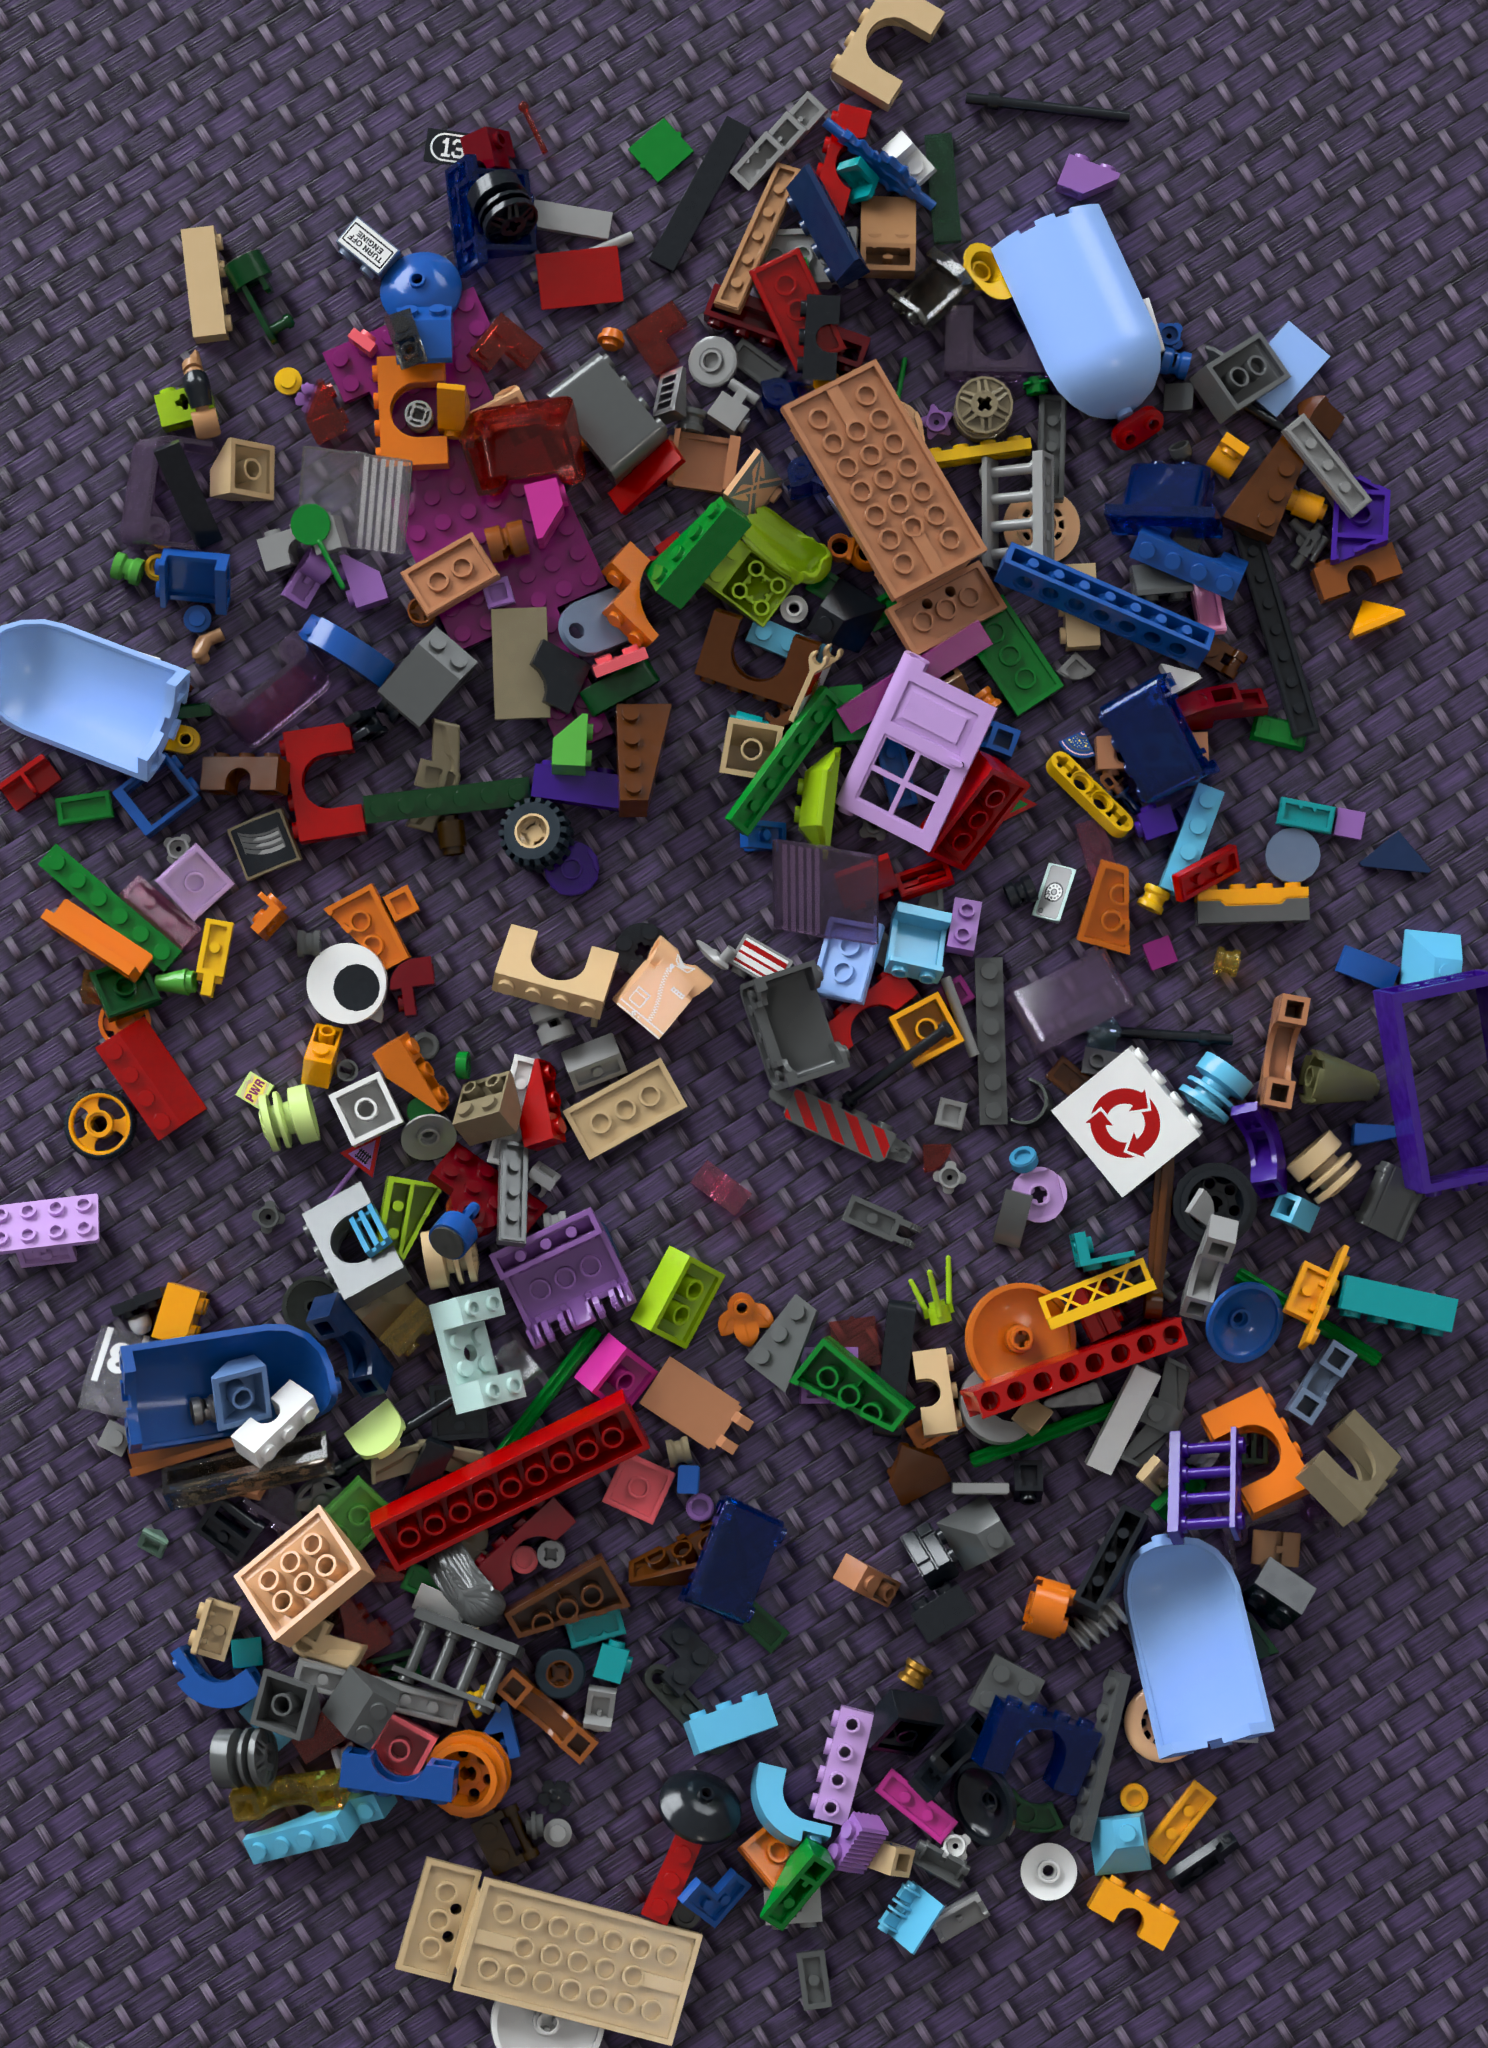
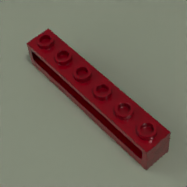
M714 284L704 311V321L708 322V326L717 330H723V327L734 331V335L740 338L749 339V337L758 339L761 345L768 348H775V346L784 348L762 299L749 295L740 315L729 312V315L725 316L713 311L715 308L714 300L721 287L719 284ZM836 326L847 348L837 353V371L847 374L863 365L871 338ZM855 350L859 355L857 362L843 357L844 352Z

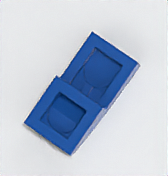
M1344 945L1335 968L1336 972L1355 981L1366 983L1376 989L1393 986L1400 967L1347 945Z

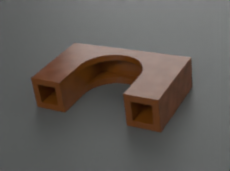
M717 607L713 612L694 674L699 675L700 680L703 682L715 684L717 681L726 684V689L742 693V690L753 693L752 697L763 702H768V699L779 702V707L793 710L810 671L809 655L813 651L818 650L817 660L823 642L796 634L793 637L783 669L770 678H755L746 674L739 667L734 654L735 642L744 616Z

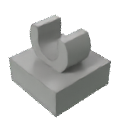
M538 1161L528 1173L530 1178L528 1190L532 1187L533 1183H538L541 1186V1192L538 1196L541 1198L556 1186L562 1175L541 1161Z

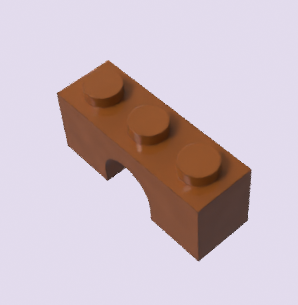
M1392 542L1336 565H1330V558L1316 563V568L1310 572L1320 604L1349 594L1351 590L1348 585L1347 576L1350 571L1361 570L1365 572L1370 578L1372 587L1397 579L1403 574Z

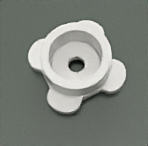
M951 1831L943 1842L941 1849L944 1850L942 1857L946 1858L950 1853L962 1861L966 1860L967 1845L971 1843V1838L966 1834L958 1835ZM954 1843L958 1844L957 1849L953 1848Z

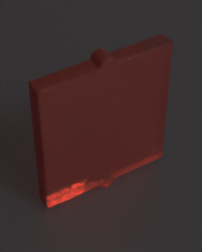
M850 1316L848 1320L829 1322L831 1337L843 1347H858V1359L866 1366L881 1365L875 1316L862 1318Z

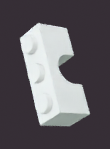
M291 1379L271 1397L275 1412L278 1415L274 1421L259 1423L250 1417L231 1435L237 1453L260 1469L267 1462L271 1461L277 1452L288 1442H291L296 1434L307 1423L312 1422L319 1413L314 1396Z

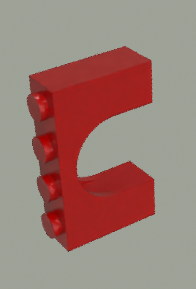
M344 723L282 732L284 740H279L281 756H286L287 761L290 762L289 784H291L292 794L287 795L289 809L290 811H295L296 822H292L294 839L299 838V842L305 845L367 835L368 830L367 824H365L362 804L338 808H322L312 803L305 792V777L314 763L327 757L355 753L352 728L346 727Z

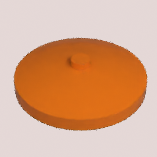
M1011 1283L991 1290L975 1305L966 1324L965 1348L973 1370L983 1382L1076 1349L1074 1322L1050 1330L1038 1298L1052 1293L1051 1291L1031 1283ZM1056 1297L1046 1301L1051 1317L1063 1313L1065 1304Z

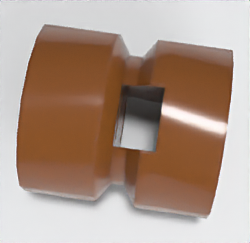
M521 519L507 522L505 528H501L499 525L484 528L493 564L508 560L509 555L517 558L530 554Z

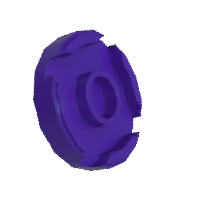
M574 841V846L568 847L571 851L569 857L563 856L562 860L564 863L562 865L554 864L555 869L551 871L544 868L546 880L552 889L561 895L570 897L583 895L592 889L598 880L600 871L598 858L593 850L583 843Z

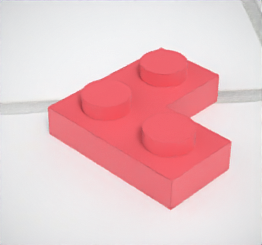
M634 644L622 649L623 655L618 657H612L610 653L595 658L596 664L591 666L594 676L598 678L649 658L645 647L638 648V645Z

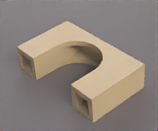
M874 0L871 8H865L858 20L860 26L857 31H851L844 43L846 49L843 54H837L830 65V69H832L831 79L888 112L902 90L903 81L871 61L866 50L868 39L880 28L898 26L930 43L944 21L945 12L926 0Z
M511 924L494 973L492 991L600 1020L616 970L619 953L592 946L586 966L581 974L568 980L550 979L540 974L531 962L538 931Z

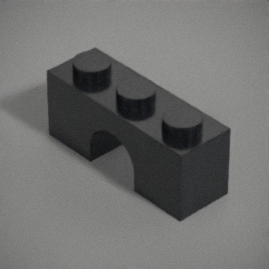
M807 294L806 300H801L800 317H805V329L799 328L798 345L804 346L803 357H798L797 373L802 374V380L831 382L836 379L837 352L823 351L816 342V334L823 326L839 325L841 296Z

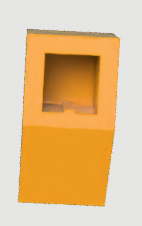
M316 1023L303 1059L302 1084L325 1089L329 1088L338 1057L343 1028Z

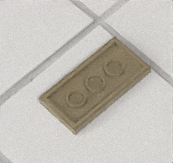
M547 607L491 609L495 721L551 719V707L542 702L545 692L543 680L539 673L529 665L542 639L548 641Z

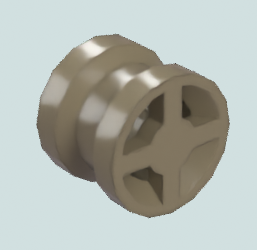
M687 1436L681 1437L678 1441L665 1440L671 1468L676 1467L678 1463L682 1462L686 1464L693 1463Z

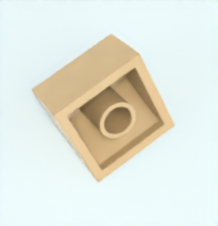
M729 717L719 772L754 778L782 739L784 726Z

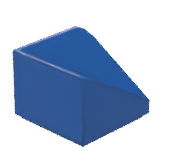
M680 1465L678 1467L677 1493L698 1494L700 1466Z

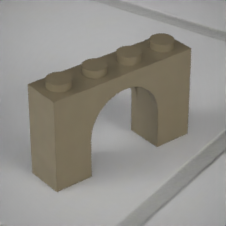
M1355 1409L1337 1422L1327 1437L1352 1463L1358 1480L1347 1474L1325 1450H1322L1307 1462L1295 1477L1343 1527L1352 1520L1355 1523L1359 1522L1367 1514L1368 1511L1366 1509L1378 1499L1376 1495L1388 1485L1386 1481L1398 1471L1395 1466L1402 1458Z

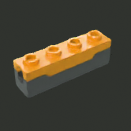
M1301 882L1284 883L1282 888H1273V883L1256 884V888L1246 889L1245 884H1231L1229 889L1218 890V885H1214L1194 896L1195 926L1306 923L1310 920L1309 887H1301Z

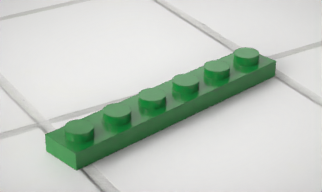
M819 686L726 815L725 819L742 835L749 836L837 713L836 709L844 704L826 686Z
M55 843L38 863L42 869L115 931L153 955L151 962L166 973L183 953L180 948L58 844Z

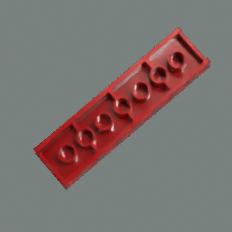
M1162 1317L1161 1320L1148 1322L965 1388L959 1392L963 1396L969 1417L981 1414L982 1419L1189 1344L1181 1323V1317Z

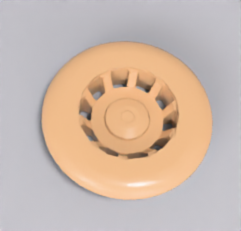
M1065 496L1063 503H1054V512H1057L1060 516L1057 517L1054 513V536L1057 533L1061 536L1058 540L1054 537L1055 561L1063 559L1073 550L1080 534L1078 513L1074 505ZM1032 502L1011 503L1006 510L1004 520L1030 518L1033 515ZM1025 512L1030 513L1028 517L1023 516ZM1059 523H1063V529L1059 528ZM1032 529L1003 532L1008 546H1010L1011 542L1021 546L1031 545L1033 542ZM1027 533L1028 536L1030 537V539L1027 540V539L1024 537V534Z
M1143 1689L1140 1690L1128 1704L1124 1717V1729L1130 1745L1138 1754L1150 1761L1169 1763L1182 1759L1186 1755L1159 1759L1156 1744L1153 1743L1154 1735L1149 1713L1144 1714L1147 1709ZM1142 1719H1146L1144 1726H1142ZM1146 1730L1150 1733L1148 1738L1144 1734Z

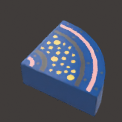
M1084 731L1058 742L1061 749L1073 757L1080 759L1095 757Z

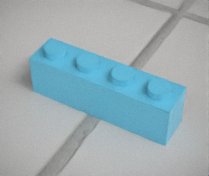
M1198 783L1194 788L1158 887L1169 892L1172 896H1175L1172 875L1200 860L1225 793L1202 783Z

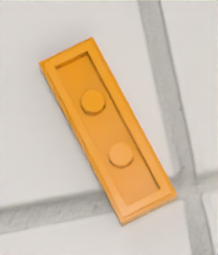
M1194 1779L1148 1837L1149 1852L1165 1865L1216 1801L1217 1797Z

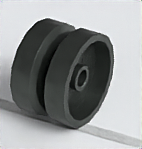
M307 1276L298 1279L289 1286L283 1296L282 1312L285 1322L317 1338L305 1322L309 1313L307 1309L308 1303L312 1302L314 1297L335 1293L334 1290L338 1288L324 1277Z

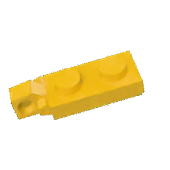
M206 918L196 968L197 981H202L200 995L213 998L216 984L222 985L223 978H225L235 926L232 922Z

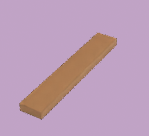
M779 162L776 163L714 300L716 308L738 315L741 314L754 285L749 271L763 265L789 207L786 198L790 197L786 187L801 169Z

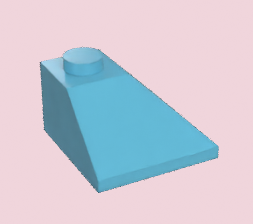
M1404 930L1399 985L1462 972L1461 935Z
M1144 1812L1097 1818L1093 1839L1090 1842L1095 1876L1152 1869Z

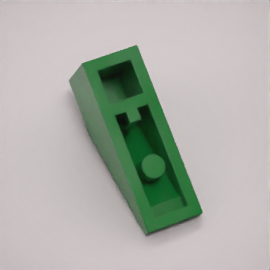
M808 1837L802 1841L785 1864L760 1913L761 1919L781 1931L786 1928L835 1869L828 1849Z

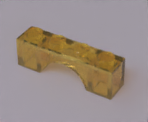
M341 1768L276 1776L272 1785L259 1788L257 1786L248 1788L244 1785V1787L232 1789L228 1799L234 1822L262 1819L279 1808L291 1805H308L313 1807L316 1813L342 1810L351 1792L347 1791V1788L339 1787Z

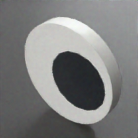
M340 943L326 948L312 962L307 975V993L313 1007L326 1019L341 1024H356L369 1019L381 1008L388 992V976L384 964L373 951L358 944Z

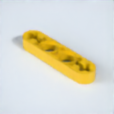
M1062 751L1055 752L1046 762L1048 774L1110 835L1116 838L1126 836L1133 827V819L1130 814L1067 753ZM1074 780L1082 782L1085 790L1077 788ZM1094 799L1100 800L1104 804L1105 809L1096 807Z

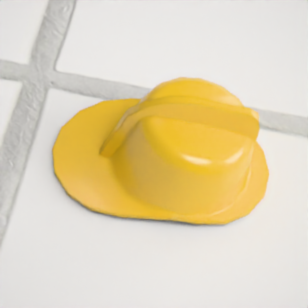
M984 243L969 245L963 257L962 277L965 283L970 288L983 291L988 296L997 300L1011 298L1012 295L991 251L992 248Z

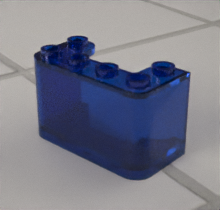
M1171 672L1158 674L1101 705L1100 713L1098 714L1101 724L1108 728L1112 736V746L1118 753H1121L1125 761L1123 766L1129 777H1133L1137 785L1136 792L1143 803L1147 802L1149 805L1164 802L1221 772L1215 759L1208 761L1203 756V754L1207 753L1205 748H1200L1176 702V699L1179 698L1177 693H1171V688L1177 685Z

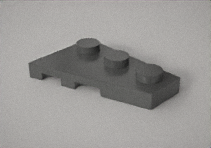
M795 1294L744 1360L782 1391L789 1394L792 1385L788 1381L799 1368L801 1355L805 1345L809 1342L820 1312Z

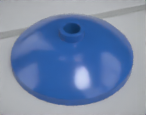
M417 252L400 258L386 272L380 286L382 305L386 313L394 321L396 319V309L406 305L430 307L434 304H442L444 306H452L454 313L462 297V281L456 267L445 257L431 252ZM422 279L420 283H414L415 280Z
M1243 1282L1225 1290L1213 1303L1206 1320V1337L1212 1350L1224 1360L1233 1363L1249 1362L1266 1353L1277 1340L1283 1324V1308L1278 1296L1270 1288L1257 1282Z

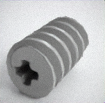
M1111 1597V1601L1107 1604L1098 1623L1083 1616V1621L1074 1617L1073 1623L1075 1627L1067 1625L1066 1631L1079 1649L1084 1647L1090 1651V1640L1100 1644L1099 1633L1108 1638L1110 1636L1109 1626L1117 1631L1119 1630L1117 1620L1124 1624H1127L1128 1621L1124 1612L1113 1597Z

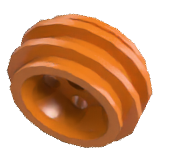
M471 1729L453 1732L434 1747L426 1761V1765L432 1757L460 1761L458 1775L459 1791L457 1790V1794L452 1802L444 1805L436 1804L450 1815L463 1818L483 1816L501 1802L510 1787L512 1770L509 1756L497 1740L484 1732ZM459 1751L468 1752V1755L462 1757L459 1755ZM471 1766L476 1770L472 1774L468 1771V1768ZM486 1774H490V1783L485 1781ZM471 1789H477L480 1795L471 1796Z

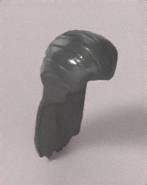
M461 1541L430 1556V1561L427 1563L429 1574L444 1597L458 1611L460 1623L470 1624L474 1627H487L496 1623L501 1618L506 1608L504 1597L499 1590L494 1588L493 1582L491 1580L488 1581L478 1569Z

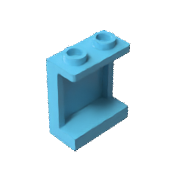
M898 901L891 916L884 972L898 978L908 977L917 979L924 984H938L944 973L942 963L946 933L951 924L952 913Z

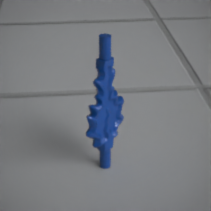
M829 117L824 121L822 127L838 138L839 143L848 147L850 153L861 156L878 175V182L885 186L886 191H895L901 197L906 195L911 200L914 198L929 211L934 208L937 202L921 191L917 180L910 176L909 166L902 165L894 156H889L885 151H881L879 154L864 139H857L850 130H844Z

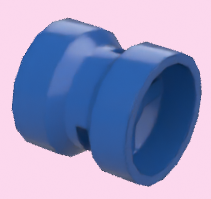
M1165 346L1159 374L1167 375L1170 373L1174 374L1178 379L1185 380L1192 353L1185 351L1178 353L1175 352L1174 348Z

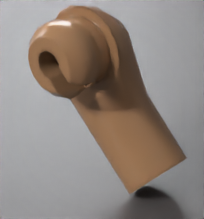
M220 627L197 638L191 651L192 658L195 659L197 664L204 665L210 660L208 654L210 647L226 640Z

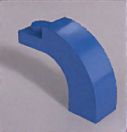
M311 614L297 636L303 642L328 654L366 681L378 687L382 686L395 665L359 638L323 617L319 618L314 614Z
M188 1644L180 1646L170 1653L176 1670L185 1675V1678L177 1683L178 1686L196 1702L212 1708H232L245 1704L257 1697L262 1676L255 1666L245 1669L232 1679L223 1680L213 1677L203 1668L197 1657L190 1654L191 1648Z

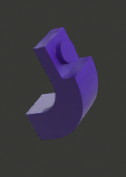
M1258 1101L1231 1106V1117L1243 1133L1249 1149L1251 1161L1250 1182L1260 1199L1287 1194L1286 1158L1282 1139L1269 1108L1262 1109Z

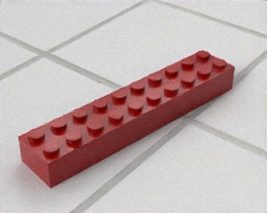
M623 1389L370 1512L371 1528L396 1572H399L650 1449L647 1434Z

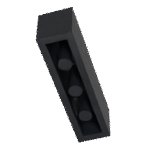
M1125 1504L1121 1506L1073 1597L1072 1611L1097 1623L1099 1622L1129 1564L1131 1556L1135 1553L1148 1528V1515Z

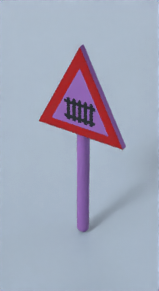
M381 1136L340 1153L354 1165L328 1199L337 1195L358 1168L373 1178Z

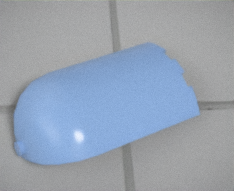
M1086 204L1075 206L1069 209L1068 214L1055 217V214L1052 213L1035 220V227L1022 234L1019 230L1013 232L996 244L991 251L1045 371L1057 391L1072 406L1089 416L1103 419H1118L1121 421L1132 415L1133 410L1140 406L1154 389L1160 372L1161 345L1153 320L1100 205Z
M36 619L20 620L0 626V721L23 735L148 782L166 757L162 752L168 740L174 741L182 720L177 719L181 703H187L190 671L63 623Z
M1168 1534L1152 1536L1151 1542L1141 1546L1131 1556L1125 1571L1123 1596L1128 1627L1159 1759L1193 1754L1194 1751L1208 1748V1744H1210L1212 1750L1232 1745V1741L1250 1740L1274 1732L1241 1588L1232 1565L1217 1548L1199 1538L1184 1537V1545H1173L1171 1539L1168 1538Z

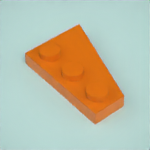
M1101 859L1076 939L1130 955L1129 868Z
M373 883L323 909L361 946L373 951L380 958L386 970L411 958Z

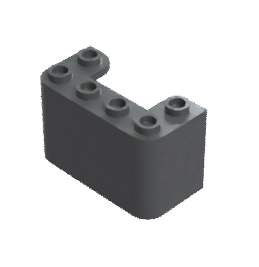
M597 353L546 394L547 404L555 414L560 411L562 420L566 421L598 460L599 465L602 468L604 467L605 471L609 474L608 478L616 486L667 440L668 429L660 418L657 417L654 420L648 411L651 408L641 396L636 398L631 392L633 386L624 375L620 377L617 375L614 369L616 366L606 353L603 356Z

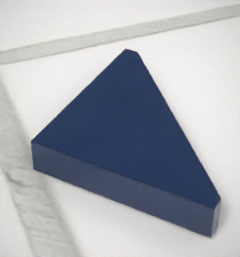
M1399 831L1358 863L1360 867L1425 874L1431 871Z

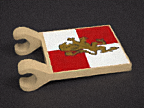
M827 644L823 649L822 663L816 660L818 650L813 651L809 655L810 671L790 714L789 721L794 722L819 686H823L832 664L843 656V649H838L837 655L833 656L830 653V648L833 644Z

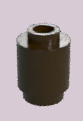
M457 815L441 817V822L436 823L439 850L443 851L444 857L465 854L464 847H467L464 820L458 819Z

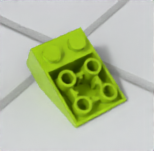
M739 540L702 586L763 628L795 584L788 576L770 565L761 556L753 552L743 541Z

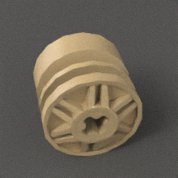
M1331 1130L1326 1131L1286 1167V1170L1297 1182L1309 1176L1311 1177L1312 1182L1305 1190L1308 1194L1320 1187L1321 1190L1313 1198L1317 1204L1335 1196L1345 1188L1362 1166L1358 1160L1347 1167L1344 1165L1352 1156L1350 1152L1340 1157L1335 1155L1342 1143Z
M429 1231L420 1233L423 1259L431 1290L449 1287L451 1273L456 1274L460 1285L465 1283L464 1271L467 1270L471 1283L479 1280L478 1270L480 1261L476 1241L462 1258L452 1260L441 1256L434 1250L429 1241Z

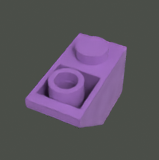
M1069 154L1055 191L1082 201L1115 187L1121 173L1116 172V169L1111 165L1104 163L1098 165L1090 162V158L1085 155L1075 154L1074 156Z
M345 554L339 556L342 564L337 565L341 579L348 581L350 590L345 592L350 607L356 606L358 612H363L390 603L382 576L378 570Z

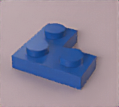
M730 1867L713 1888L695 1877L677 1899L712 1927L716 1928L750 1889L752 1884Z

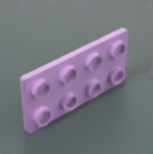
M98 1194L0 1205V1255L16 1253L21 1268L76 1262L77 1251L75 1246L94 1244L100 1241Z

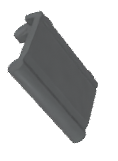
M1381 1160L1380 1164L1375 1165L1373 1169L1376 1173L1359 1211L1355 1210L1353 1216L1356 1217L1354 1222L1373 1229L1402 1244L1424 1194H1416L1415 1191L1405 1188L1402 1169Z

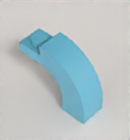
M759 1762L753 1769L751 1801L755 1814L762 1826L774 1838L792 1847H796L802 1838L806 1837L821 1845V1842L825 1843L831 1837L833 1826L802 1819L796 1816L786 1805L783 1796V1785L787 1769Z

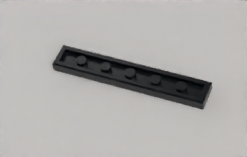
M729 116L726 117L649 258L650 262L674 274L751 133L750 127Z

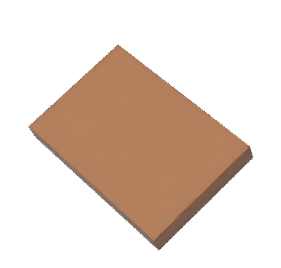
M473 532L400 572L401 577L428 620L501 579L498 571Z

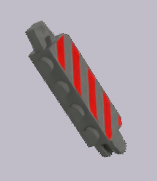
M802 1085L801 1089L795 1087L793 1092L788 1089L775 1091L772 1087L769 1090L770 1101L772 1100L777 1105L785 1108L783 1115L787 1122L872 1162L880 1163L885 1159H890L906 1164L912 1154L913 1148L896 1138L897 1134L892 1132L894 1127L882 1121H878L877 1125L867 1121L868 1115L856 1109H853L850 1113L841 1108L843 1103L828 1097L826 1101L816 1097L817 1091L805 1085Z

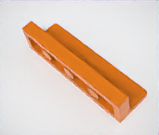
M68 899L63 900L55 913L46 909L40 917L46 926L133 983H136L153 959L151 953Z

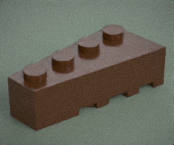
M1283 435L1224 513L1218 524L1232 531L1240 532V534L1254 540H1260L1267 545H1270L1275 536L1304 464V461Z
M616 704L615 731L619 817H647L655 780L670 725L672 704Z

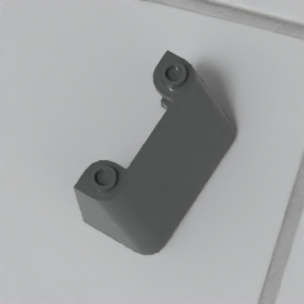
M815 959L740 985L741 999L768 1080L775 1091L850 1067L849 1050L846 1045H842L839 1041L834 1042L817 992V988L821 986V981H823V972L820 966L816 965Z

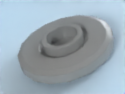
M718 336L705 337L697 342L690 352L688 359L689 371L693 379L702 386L709 388L721 387L728 383L735 375L738 367V353L733 344L725 338Z

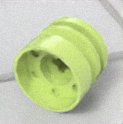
M306 1084L287 1088L288 1101L286 1102L282 1101L277 1091L272 1092L274 1105L270 1104L267 1094L259 1095V1119L263 1134L273 1152L281 1150L280 1137L283 1138L286 1148H292V1134H297L302 1145L320 1140L318 1121Z

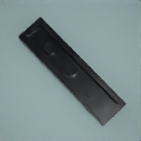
M179 439L153 449V453L197 550L223 540Z

